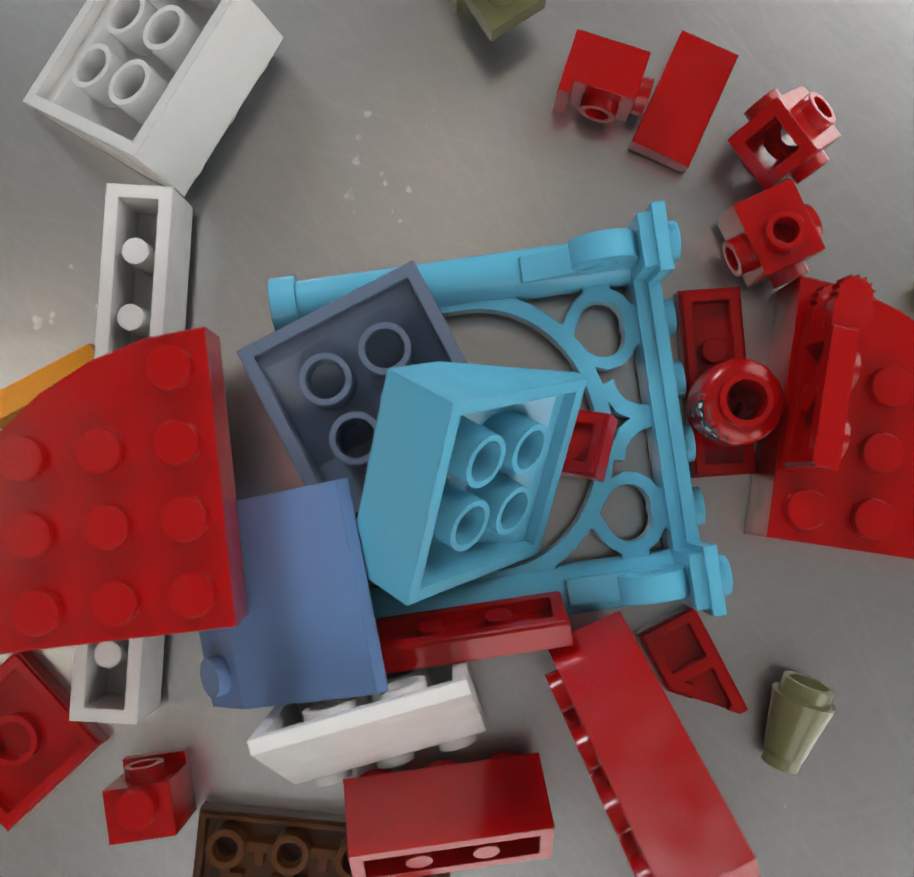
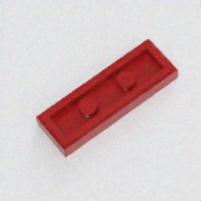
M740 286L677 291L673 295L677 319L678 359L682 363L686 377V397L682 399L684 424H690L696 444L695 461L688 462L690 477L702 478L755 474L754 443L743 446H719L705 440L693 427L688 415V394L694 381L706 369L730 359H746Z
M557 591L375 618L386 674L573 645L571 624L561 593Z

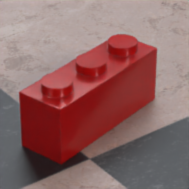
M504 751L490 756L487 760L465 763L439 760L429 763L422 769L394 772L389 769H373L363 773L360 777L343 779L348 859L352 877H419L552 857L555 825L539 752L521 755L514 751Z

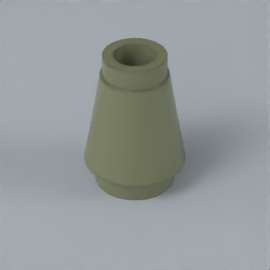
M784 671L781 681L772 684L763 744L764 749L761 754L764 762L786 773H799L802 763L806 760L836 712V707L832 704L835 695L834 689L811 676L795 671Z

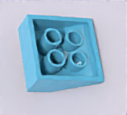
M443 361L387 368L371 453L367 462L364 488L356 519L367 578L408 606L539 554L588 377L577 372Z

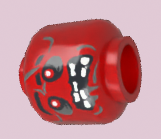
M730 359L706 369L694 381L688 394V415L693 427L705 440L719 446H743L765 439L777 427L784 411V393L778 378L766 366L751 359Z

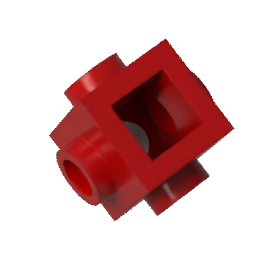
M801 86L782 95L776 88L768 92L744 113L749 122L727 141L739 155L747 171L766 190L790 176L797 185L808 178L830 160L823 150L840 138L841 134L833 125L836 122V115L829 103L817 92L811 91L809 93L804 86Z
M792 178L732 205L716 221L725 239L722 244V250L726 263L734 275L743 277L747 288L767 279L773 289L783 286L801 275L809 273L810 271L805 262L826 249L821 239L823 236L821 220L812 206L804 204Z

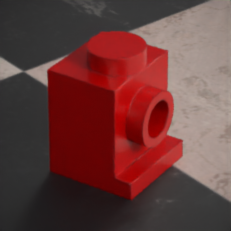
M577 29L557 90L552 113L563 116L566 106L570 105L579 108L580 114L584 117L600 123H611L614 120L625 123L629 113L642 117L654 84V79L644 76L651 52Z
M188 747L126 756L122 759L124 773L102 791L109 846L176 836L197 810Z

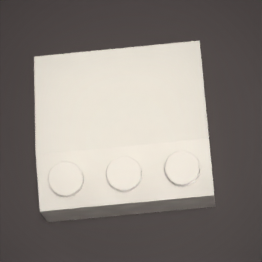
M87 0L22 102L142 175L164 186L174 187L179 194L185 196L195 179L202 172L205 163L228 126L234 121L238 110L260 75L267 68L270 59L284 37L252 0Z
M470 661L388 673L386 678L389 691L378 695L274 706L247 740L250 755L294 785L314 780L316 787H325L351 777L353 768L376 762L378 769H389L414 759V751L438 745L440 751L443 752L467 747L477 740L476 734L487 731L485 714Z

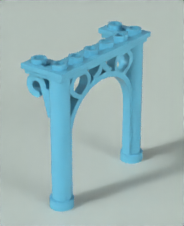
M665 200L651 202L644 212L636 213L627 228L594 231L572 238L568 243L416 264L443 317L487 313L509 317L526 324L547 338L570 363L574 372L588 377L584 392L590 411L612 413L625 419V421L616 428L604 482L590 481L588 492L574 521L566 532L544 552L527 561L504 567L408 606L378 585L369 586L375 618L553 591L561 593L567 615L678 600L696 611L702 610L713 617L727 615L725 596L731 595L733 592L732 572L727 557L724 554L718 555L716 544L700 541L698 525L705 524V503L700 488L698 486L692 487L688 462L695 461L696 444L690 424H682L679 399L686 397V377L682 363L680 361L673 362L669 337L676 335V312L673 301L670 298L664 299L661 281L675 269L674 261H679L681 257L679 227L675 220L668 221ZM398 267L299 281L296 275L269 278L268 297L274 330L276 331ZM624 286L626 298L610 288ZM579 293L580 295L570 305L562 324L544 311L523 301ZM592 305H604L617 315L621 345L614 355L597 357L589 353L574 337L579 317L585 308ZM634 352L642 404H636L625 399L617 390L613 379L603 384L597 371L607 372L618 368ZM645 429L653 481L638 472L621 471L612 475L614 461H625L626 448L630 440L638 432ZM624 484H630L640 490L644 495L646 512L648 514V524L644 532L639 537L631 540L617 538L600 515L610 493L615 488ZM591 529L605 546L618 552V556L559 564L580 545ZM662 536L663 549L649 551Z

